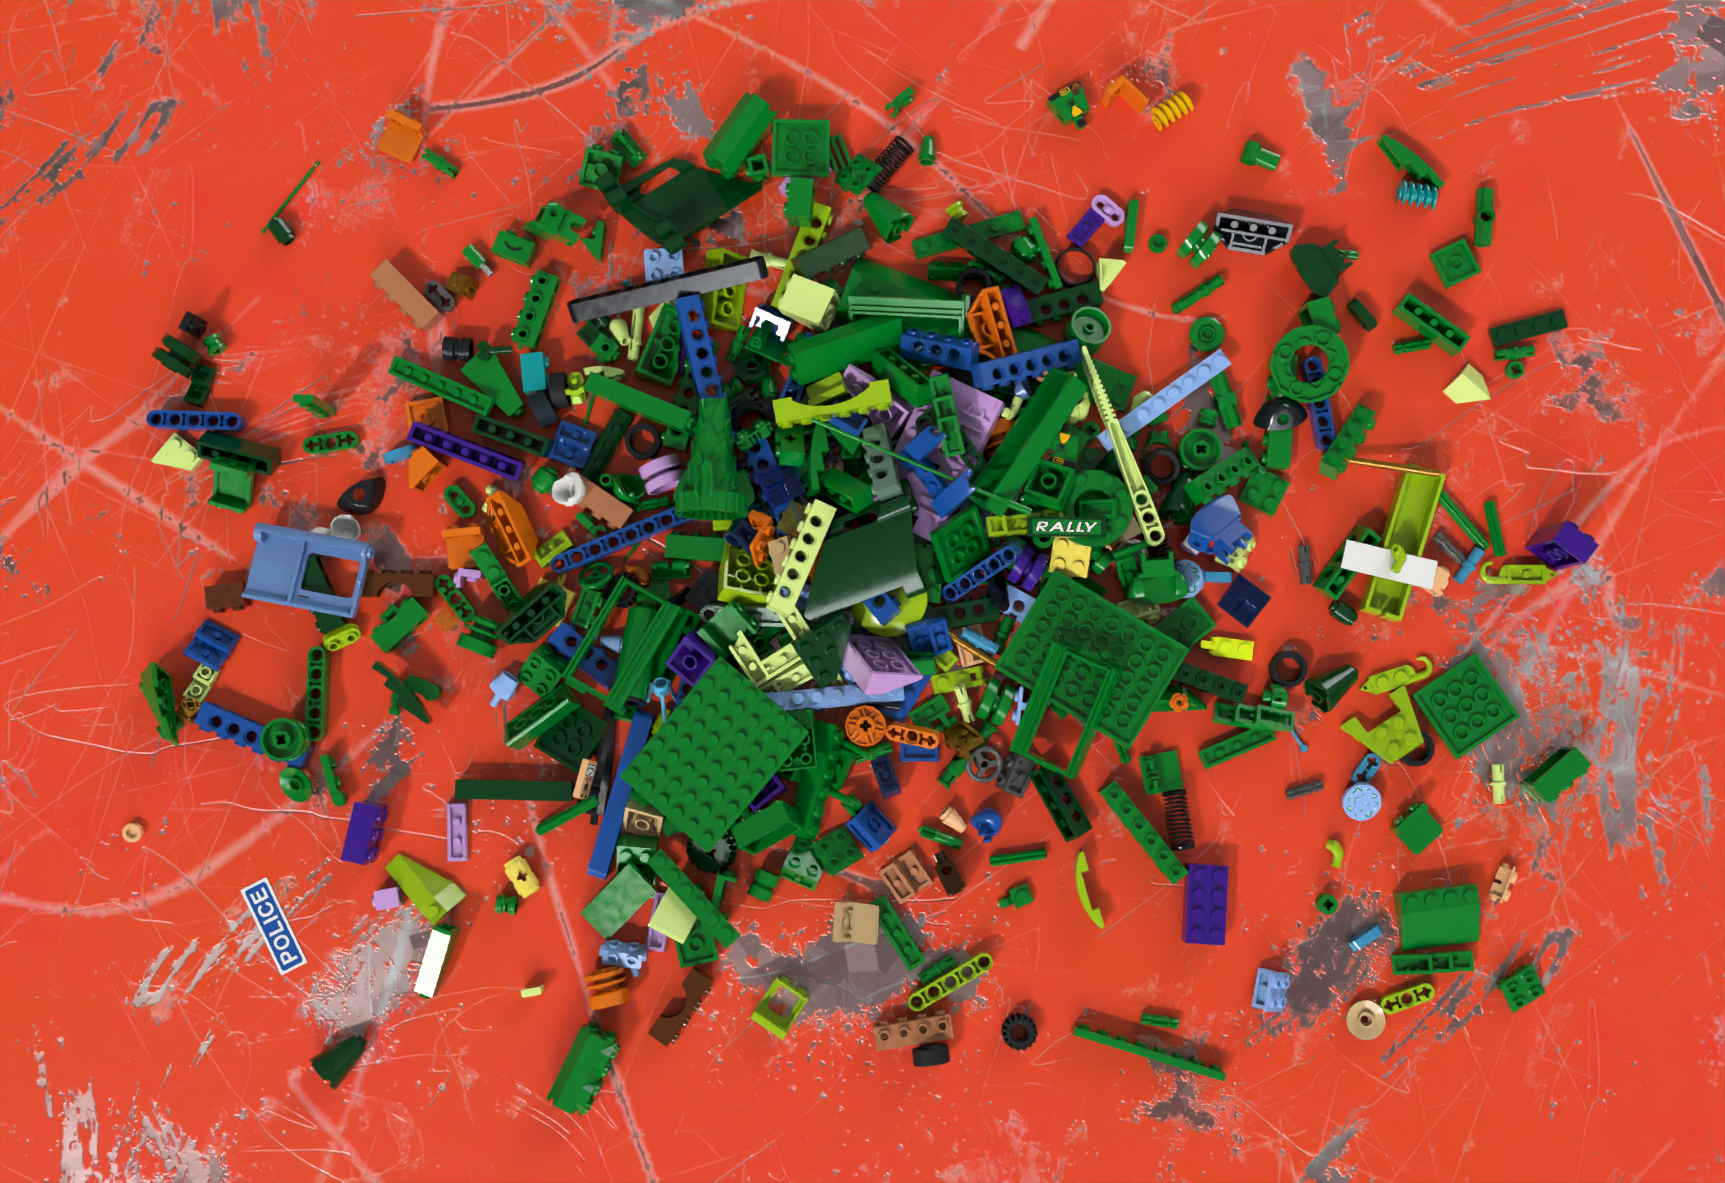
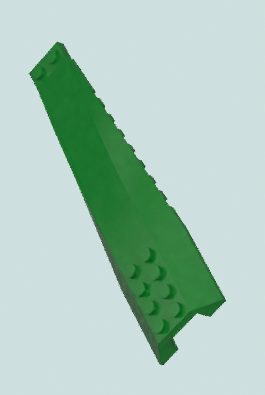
M859 257L850 272L834 321H847V312L849 311L848 295L851 289H855V295L960 299L958 295L928 281ZM855 314L856 321L872 316ZM900 316L903 333L909 328H918L922 332L933 331L937 335H953L958 339L959 319ZM966 318L965 338L973 340L969 323ZM1024 325L1011 328L1017 353L1059 342ZM979 353L978 363L991 360ZM1090 356L1103 389H1105V394H1107V399L1109 398V404L1111 403L1112 405L1111 409L1113 408L1123 413L1137 376L1121 371ZM1075 363L1076 367L1070 369L1060 367L1059 370L1065 372L1075 371L1077 373V378L1088 386L1086 391L1089 393L1090 404L1096 405L1082 363ZM1029 375V376H1028V379H1029L1030 381H1035V380L1032 378V375Z

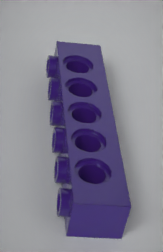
M418 420L413 421L407 437L409 441L516 482L520 480L526 464L525 461Z

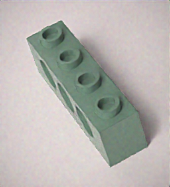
M884 422L862 429V439L894 452L890 433ZM862 443L863 448L867 451V453H864L866 463L870 466L867 471L869 478L873 480V484H870L873 495H877L881 502L903 495L895 457Z

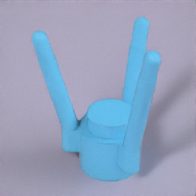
M658 677L653 682H650L646 702H650L653 692L657 697H660L664 723L667 720L665 696L670 692L675 702L677 696L671 686V680Z

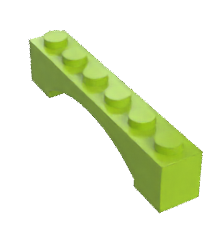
M888 379L869 382V387L861 394L834 405H804L793 401L792 397L772 400L776 424L778 427H782V429L791 428L793 424L801 423V425L812 424L813 418L824 422L831 420V417L847 418L852 413L858 412L862 415L870 413V410L878 409V411H885L890 406H893Z

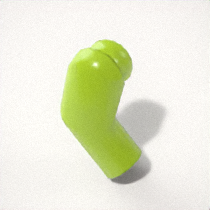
M1394 544L1391 547L1394 563L1390 570L1399 574L1407 557L1403 547L1399 544Z

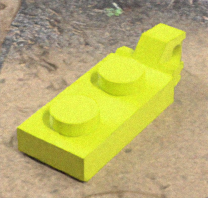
M1210 637V641L1201 640L1199 642V648L1208 649L1209 654L1212 656L1252 661L1253 641Z

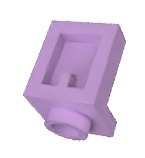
M458 568V572H455L454 583H456L457 588L463 589L465 578H467L466 581L478 583V579L484 580L485 576L479 570Z

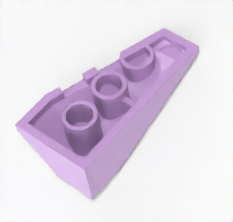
M852 364L848 365L842 375L852 398L865 391L869 387V382L879 381ZM890 388L893 406H890L885 411H878V409L870 410V413H867V415L873 422L872 426L884 422L892 440L908 422L915 407Z

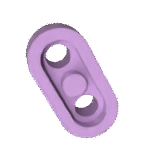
M1102 194L1093 198L1091 208L1105 219V223L1111 227H1118L1123 223L1125 213L1111 199ZM1101 203L1103 208H1098L1097 204ZM1111 216H1117L1118 220H1112Z

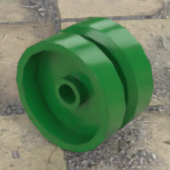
M1203 220L1195 227L1175 253L1180 258L1185 259L1191 252H1194V255L1189 260V265L1196 270L1203 261L1210 257L1217 248L1216 245L1223 237L1217 231H1213L1205 238L1204 236L1209 231L1210 226Z
M1091 306L1081 307L1075 311L1066 325L1063 334L1064 341L1078 339L1080 352L1082 346H1086L1089 355H1093L1100 350L1111 334L1110 320L1098 308Z
M1202 428L1187 433L1176 447V455L1179 457L1180 466L1184 470L1192 471L1194 474L1204 473L1217 464L1222 454L1221 441L1217 435L1208 429ZM1197 449L1201 451L1200 454L1196 452Z
M990 677L975 716L985 720L990 711L993 710L990 718L991 723L1001 726L1011 708L1016 687L1006 684L1001 692L998 693L1001 686L1000 680Z
M277 718L270 721L263 728L260 735V745L263 752L275 761H294L299 759L308 751L311 744V734L308 727L302 721L292 718Z

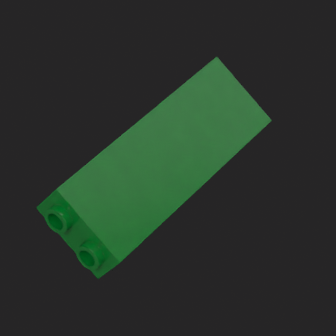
M872 315L788 344L786 357L791 365V369H789L791 379L795 380L799 386L837 372L845 371L849 364L856 367L871 362L873 351L889 347L894 352H899L901 334L903 333L901 317Z
M592 371L590 372L583 389L596 398L693 438L695 437L698 417L692 412Z

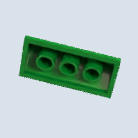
M563 682L553 689L552 692H549L504 725L505 744L510 748L521 750L581 706L571 688Z

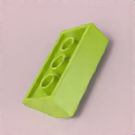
M723 248L707 250L705 268L747 259L748 257ZM747 283L701 294L700 299H703L705 310H702L704 318L707 317L710 329L738 331L739 325H741Z

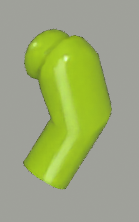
M1328 840L1326 842V849L1331 850L1333 853L1330 866L1340 868L1344 851L1338 841Z

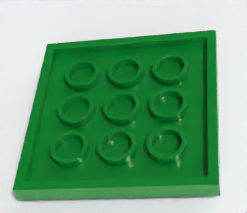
M1476 652L1411 695L1455 760L1520 717Z

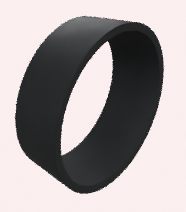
M1081 248L1067 249L1055 261V267L1063 287L1069 289L1090 283L1093 280L1095 263L1090 253ZM1078 251L1085 254L1091 260L1093 270L1088 279L1080 283H1072L1062 277L1059 271V262L1065 253Z

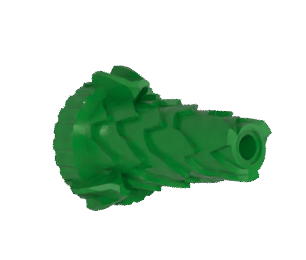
M726 398L699 399L694 441H691V461H687V469H685L675 489L673 498L675 501L674 514L678 517L708 521H729L747 518L749 505L755 500L747 471L742 469L736 472L737 455H734V436L731 433V418H729L728 399Z

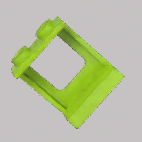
M777 976L750 1018L783 1040L806 1002L809 1001V997L807 996L808 992L801 987L796 989L790 985L792 982L788 978ZM781 985L799 997V1000L786 1018L768 1007V1003Z

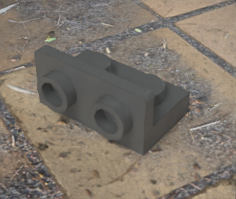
M1009 752V755L1005 758L1002 771L996 779L995 787L1022 798L1030 781L1028 774L1035 770L1037 763L1016 753Z

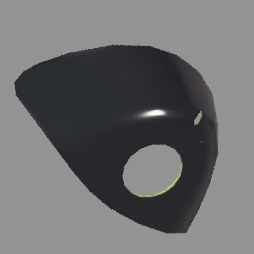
M1283 396L1276 397L1261 407L1254 418L1253 424L1266 430H1286L1303 423L1308 417V413L1296 400ZM1281 414L1289 416V422L1285 425H1280L1277 422V418Z
M383 477L371 478L352 485L340 496L337 506L341 510L354 515L370 514L380 506L383 500L386 486L385 479ZM358 488L363 489L365 492V497L362 500H355L353 497V492Z

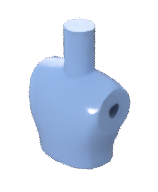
M502 671L490 684L491 690L495 693L490 701V705L496 707L501 698L510 701L515 696L520 681L511 673Z

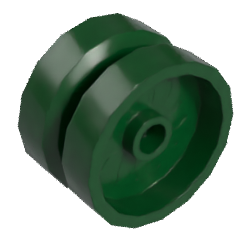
M166 333L161 342L170 351L168 352L161 347H156L151 356L162 362L161 364L171 371L189 379L194 369L185 361L188 360L193 364H199L204 356Z

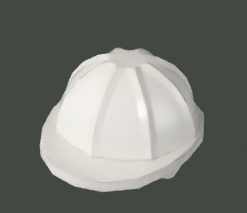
M571 472L554 482L552 496L560 504L573 506L582 501L586 494V487L578 473Z

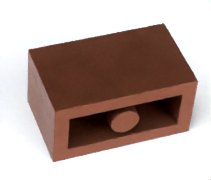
M236 582L205 586L206 609L212 610L214 613H225L226 609L233 608V611L245 610L246 606H251V599L241 597L247 583Z

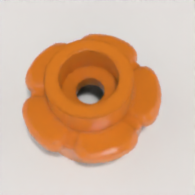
M1173 694L1169 701L1170 707L1176 712L1186 710L1189 706L1188 697L1185 694Z

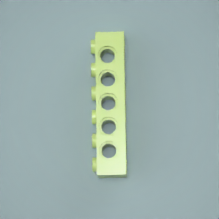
M817 499L812 503L808 502L804 510L806 514L804 521L800 520L796 528L798 535L796 538L793 537L788 548L791 551L788 556H784L781 562L783 569L774 578L773 584H775L773 592L769 591L765 599L768 602L766 605L767 609L786 618L791 615L837 510L836 508ZM811 518L818 520V527L811 524ZM804 535L811 538V544H806L803 541ZM796 553L803 555V562H799L795 558ZM789 570L795 572L796 579L792 580L788 577L787 573ZM780 588H785L788 591V597L781 596Z

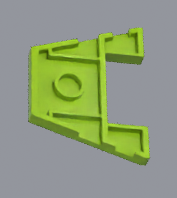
M1404 685L1389 694V698L1400 712L1379 726L1366 732L1356 717L1340 726L1342 731L1350 734L1355 740L1367 746L1389 764H1393L1424 744Z

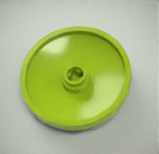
M903 586L888 591L887 593L891 597L895 596L901 603L899 607L902 612L886 626L878 622L862 601L851 605L856 619L865 629L876 635L894 637L906 633L905 625L920 621L923 618L928 605V591L908 599ZM883 596L877 600V605L880 607L885 603Z

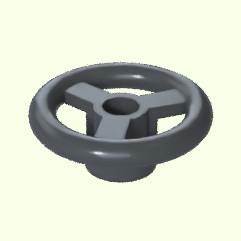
M991 746L975 748L970 752L971 760L966 761L967 774L971 779L980 783H987L996 779L1003 768L1002 755ZM980 752H991L997 759L990 760L986 754ZM974 757H976L974 759V764L978 768L976 774H974L971 768V763ZM997 766L991 775L982 777L985 770L989 769V767Z

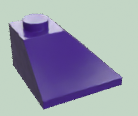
M1019 285L1000 290L1010 328L1031 323V313Z
M693 630L682 639L665 664L689 685L694 687L716 661L713 650L697 634V631Z

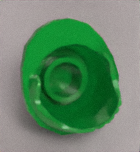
M617 473L613 477V494L620 502L636 503L646 491L645 482L639 475Z

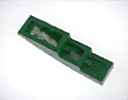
M376 661L371 668L388 678L383 685L399 695L395 703L424 723L432 724L433 718L413 689L391 668L381 661Z

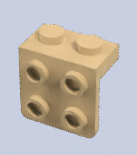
M784 536L767 542L775 575L781 573L783 569L781 562L784 556H788L791 551L788 548L792 540L791 536ZM789 570L787 573L788 577L795 579V572Z
M835 902L833 942L877 944L879 906L858 902Z

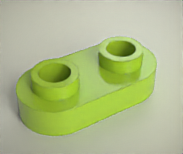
M346 624L325 634L322 639L324 648L328 651H336L356 642L361 637L360 628L356 624Z

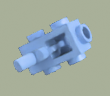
M614 939L611 941L606 940L605 945H600L599 956H602V964L630 968L633 977H637L640 975L639 969H641L642 961L647 959L648 950L644 949V945L638 942L624 943Z

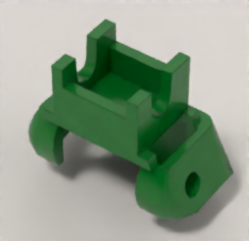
M549 200L547 206L541 207L535 221H526L522 228L525 232L547 241L555 239L572 247L573 243H577L580 235L572 231L570 226L580 229L581 225H585L587 219L568 209L564 210L561 204Z
M1166 550V557L1146 558V554L1139 552L1140 571L1131 577L1126 593L1128 600L1140 604H1161L1179 600L1186 596L1187 593H1190L1184 575L1174 569L1173 551Z

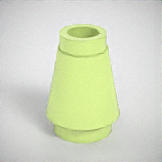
M621 318L612 320L609 325V331L622 346L628 345L631 339L627 322Z

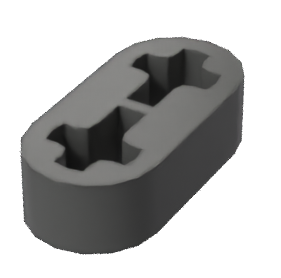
M429 281L425 285L426 295L442 311L447 313L454 311L457 305L456 300L437 281ZM432 286L440 293L438 296L433 292L431 293L430 288ZM443 297H444L447 301L450 300L449 303H450L451 305H450L449 307H448V306H444L445 304H444V302L441 300Z

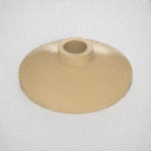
M1362 1000L1354 1003L1349 1008L1346 1015V1024L1351 1034L1361 1040H1372L1378 1037L1384 1030L1386 1023L1385 1014L1376 1003ZM1362 1016L1367 1017L1366 1022H1361Z

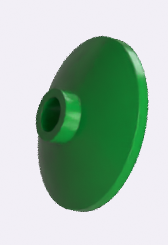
M287 767L281 771L279 783L283 792L293 801H307L313 792L308 776L296 767Z

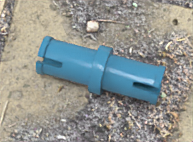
M1474 547L1466 560L1461 562L1462 566L1453 576V580L1463 585L1470 573L1476 570L1475 566L1485 552Z
M967 627L964 628L960 638L974 644L976 648L980 647L993 656L1000 646L987 639L984 634L980 635Z

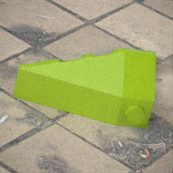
M398 854L385 867L432 925L439 923L467 896L453 881L438 875L436 872L421 866L402 854Z

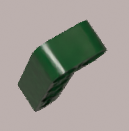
M934 406L916 419L915 426L920 432L925 430L921 428V423L924 420H929L930 425L933 426V429L930 431L931 433L939 428ZM960 425L963 440L968 441V447L965 449L966 453L959 456L969 469L971 468L973 471L981 470L984 466V459ZM971 453L974 458L978 459L976 466L971 464L972 460L967 454Z

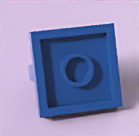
M872 801L846 824L850 831L871 853L875 850L877 851L897 830L895 825Z

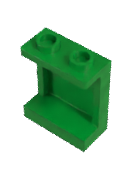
M218 455L209 465V469L214 470L213 495L208 499V504L214 505L217 508L233 510L235 513H245L252 506L255 465Z
M732 599L700 626L697 634L718 656L726 659L731 653L729 645H735L739 638L736 634L740 629L748 639L752 634L755 635L758 632L760 626L757 619L745 611L746 608L741 602Z
M725 869L717 875L711 903L719 911L726 881L737 882L739 880V875H735L736 871ZM720 911L730 921L731 913Z

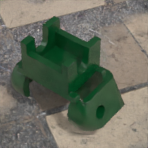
M1338 239L1322 248L1315 243L1295 245L1289 251L1291 261L1316 300L1329 296L1339 283L1338 275L1344 273L1353 265L1352 261L1345 264L1334 247L1339 242Z

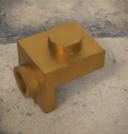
M452 271L445 289L472 300L479 283L466 275Z

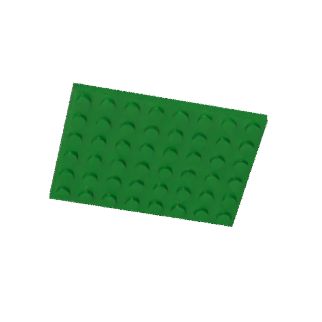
M1054 570L994 669L1033 691L1052 642H1058L1059 638L1081 647L1080 651L1099 660L1101 657H1104L1122 665L1123 669L1097 731L1129 750L1190 649L1061 572ZM1068 654L1049 702L1086 724L1107 671Z
M719 656L619 777L707 853H710L810 731L722 656Z

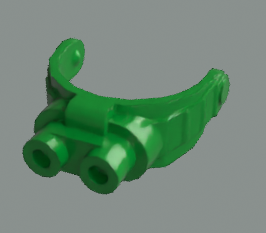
M1149 431L1147 445L1140 457L1141 464H1144V454L1151 445H1163L1174 451L1170 444V438H1168V431H1161L1160 434H1157V431Z

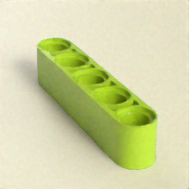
M986 951L978 952L944 972L940 977L938 976L912 991L908 996L909 1007L914 1011H920L985 973L993 965L991 955ZM982 956L989 958V962L985 966H981L978 963ZM965 966L972 968V973L968 976L962 974V969ZM949 976H953L956 979L955 983L951 986L945 984V979ZM932 986H936L939 989L938 994L934 996L928 993V989ZM915 996L921 997V1004L913 1005L911 1003L912 998Z

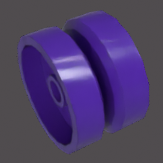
M1026 543L1022 555L1017 559L1006 579L1015 584L1022 575H1025L1021 588L1031 592L1036 582L1041 578L1050 555L1040 551L1033 560L1035 546Z

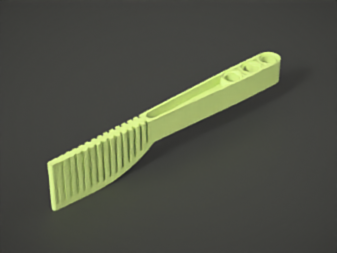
M1082 346L1081 363L1096 406L1107 429L1126 488L1130 493L1132 506L1146 542L1151 546H1157L1165 537L1163 527L1118 419L1115 418V413L1113 414L1114 410L1113 408L1111 409L1112 405L1111 403L1109 404V398L1107 399V394H1105V389H1103L1094 364H1092L1093 361L1087 347ZM1139 495L1144 496L1146 503L1143 505L1138 504L1136 497ZM1146 513L1151 514L1153 522H1145L1143 515ZM1154 531L1159 533L1160 540L1153 541L1150 538V533Z

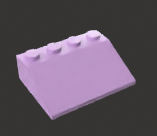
M850 634L842 665L864 694L882 695L922 679L923 675L892 637Z

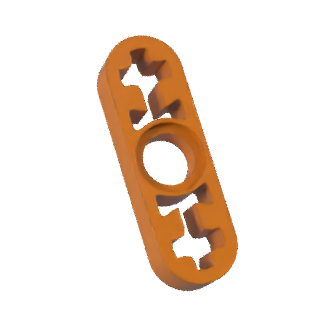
M892 721L885 729V735L888 739L923 748L934 749L941 741V735L937 730L903 722ZM892 728H895V731L898 732V733H897V734H894V731L892 730ZM909 731H914V732H916L917 735H918V738H917V739H912V738L909 736L908 732H909Z

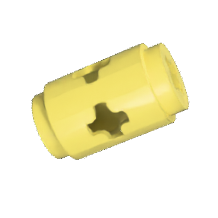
M519 855L504 865L506 875L514 883L518 894L522 895L524 899L540 889V882L535 874L531 872V868L525 858L522 859ZM519 873L527 874L525 881L522 879L517 880Z

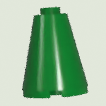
M877 192L868 193L864 197L863 206L884 241L888 244L894 243L902 238L900 234L903 231L908 232L914 221V217L910 212Z

